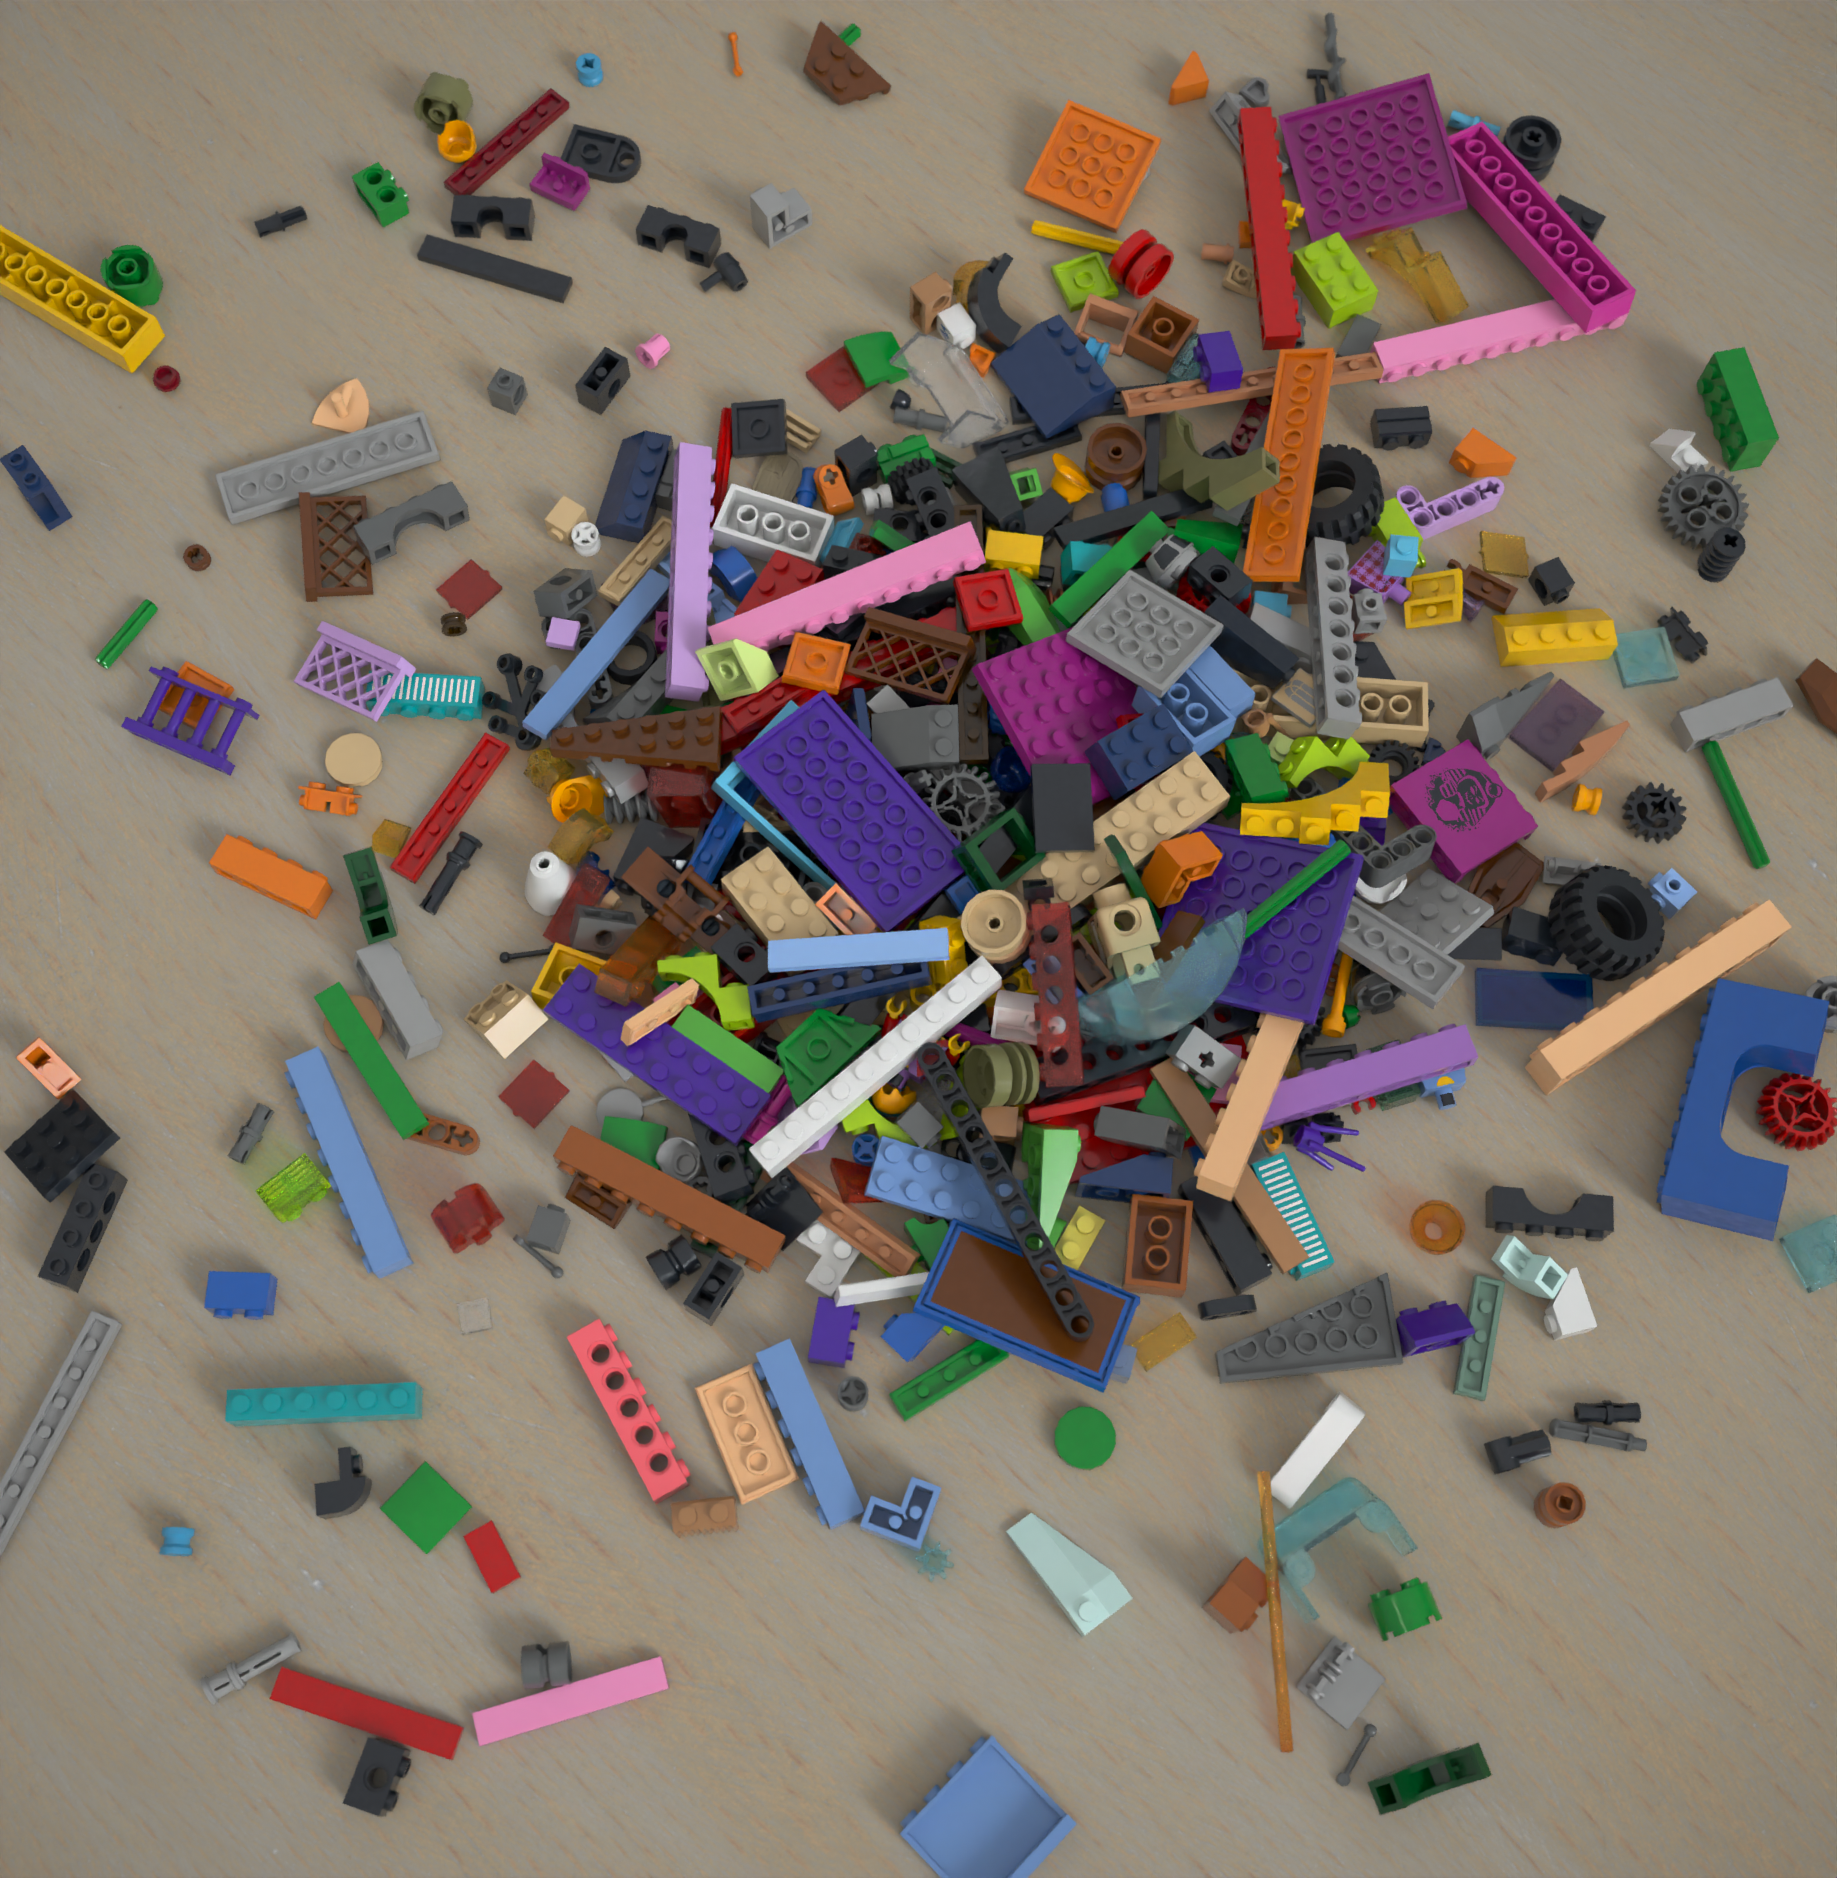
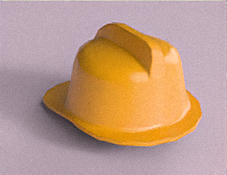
M1053 454L1052 460L1056 470L1050 486L1069 504L1079 502L1088 492H1094L1086 475L1075 462L1062 454Z
M585 775L572 779H562L552 787L550 795L546 797L547 802L551 804L552 814L557 821L570 824L601 815L604 812V794L606 797H609L600 784L602 783L599 777L594 779L591 775Z

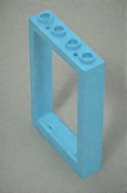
M790 700L749 745L800 707ZM732 762L714 781L711 789L814 882L820 883L828 891L835 882L733 790L746 775Z

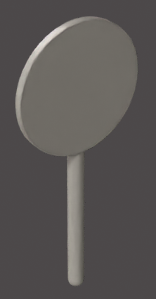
M614 1089L607 1092L600 1099L596 1109L597 1121L602 1128L605 1116L641 1121L643 1107L661 1102L667 1098L660 1095L641 1102L640 1098L628 1089Z

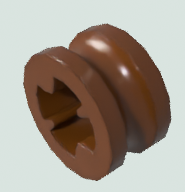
M191 545L183 554L185 563L193 571H203L211 564V556L202 545ZM196 554H201L202 560L198 559V562L195 563L192 557H197Z

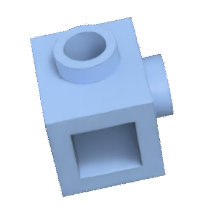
M1673 868L1665 875L1659 872L1648 883L1651 887L1649 890L1653 894L1651 895L1654 902H1658L1660 906L1659 911L1669 920L1697 893Z

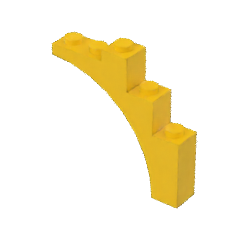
M1359 762L1358 771L1350 781L1331 792L1309 799L1266 804L1242 803L1240 835L1299 838V844L1329 845L1330 830L1358 832L1360 817L1387 818L1390 797L1388 763Z

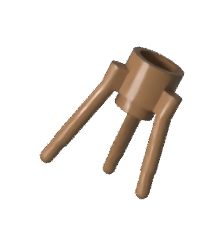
M1253 709L1241 717L1243 721V736L1258 733L1261 739L1268 733L1271 725L1276 731L1289 737L1286 731L1275 721L1272 713L1266 714L1261 709Z

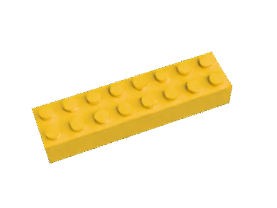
M0 225L1 296L131 374L165 337L155 316Z

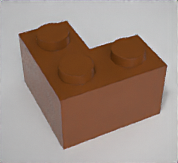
M1244 1557L1201 1608L1230 1634L1236 1631L1242 1633L1244 1630L1247 1631L1258 1618V1615L1255 1613L1256 1609L1259 1606L1263 1608L1274 1595L1270 1589L1275 1582L1247 1557Z

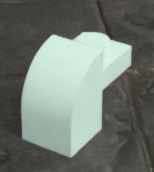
M1506 1235L1491 1259L1505 1272L1503 1277L1517 1288L1541 1298L1554 1299L1568 1276L1549 1256L1533 1254L1515 1236Z

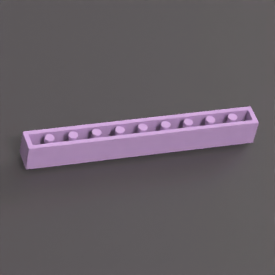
M684 442L679 443L674 455L665 697L698 702L702 693L707 692L709 687V678L705 675V670L695 651L706 647V642H709L710 639L708 630L710 626L707 625V618L710 617L711 601H707V595L710 594L712 588V577H708V569H711L713 562V553H709V546L712 545L714 530L710 529V522H712L714 516V506L710 505V498H713L715 491V482H711V475L714 474L716 460L712 459V447Z

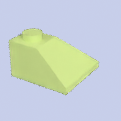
M738 639L706 646L695 651L720 701L757 693L779 677L765 650Z

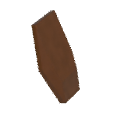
M1816 658L1795 681L1818 721L1837 734V673Z
M1518 842L1480 865L1467 890L1493 906L1494 914L1480 928L1491 927L1507 916L1513 906L1520 907L1523 905L1544 870V862Z

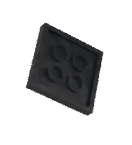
M72 1089L20 1138L15 1140L4 1153L38 1192L51 1203L110 1149L120 1137Z

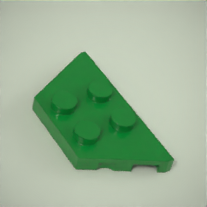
M818 1008L776 1047V1052L796 1108L798 1109L834 1078L881 1033V1028L874 1024L872 1026L855 1022L854 1018L844 1015L837 1016L831 1011Z

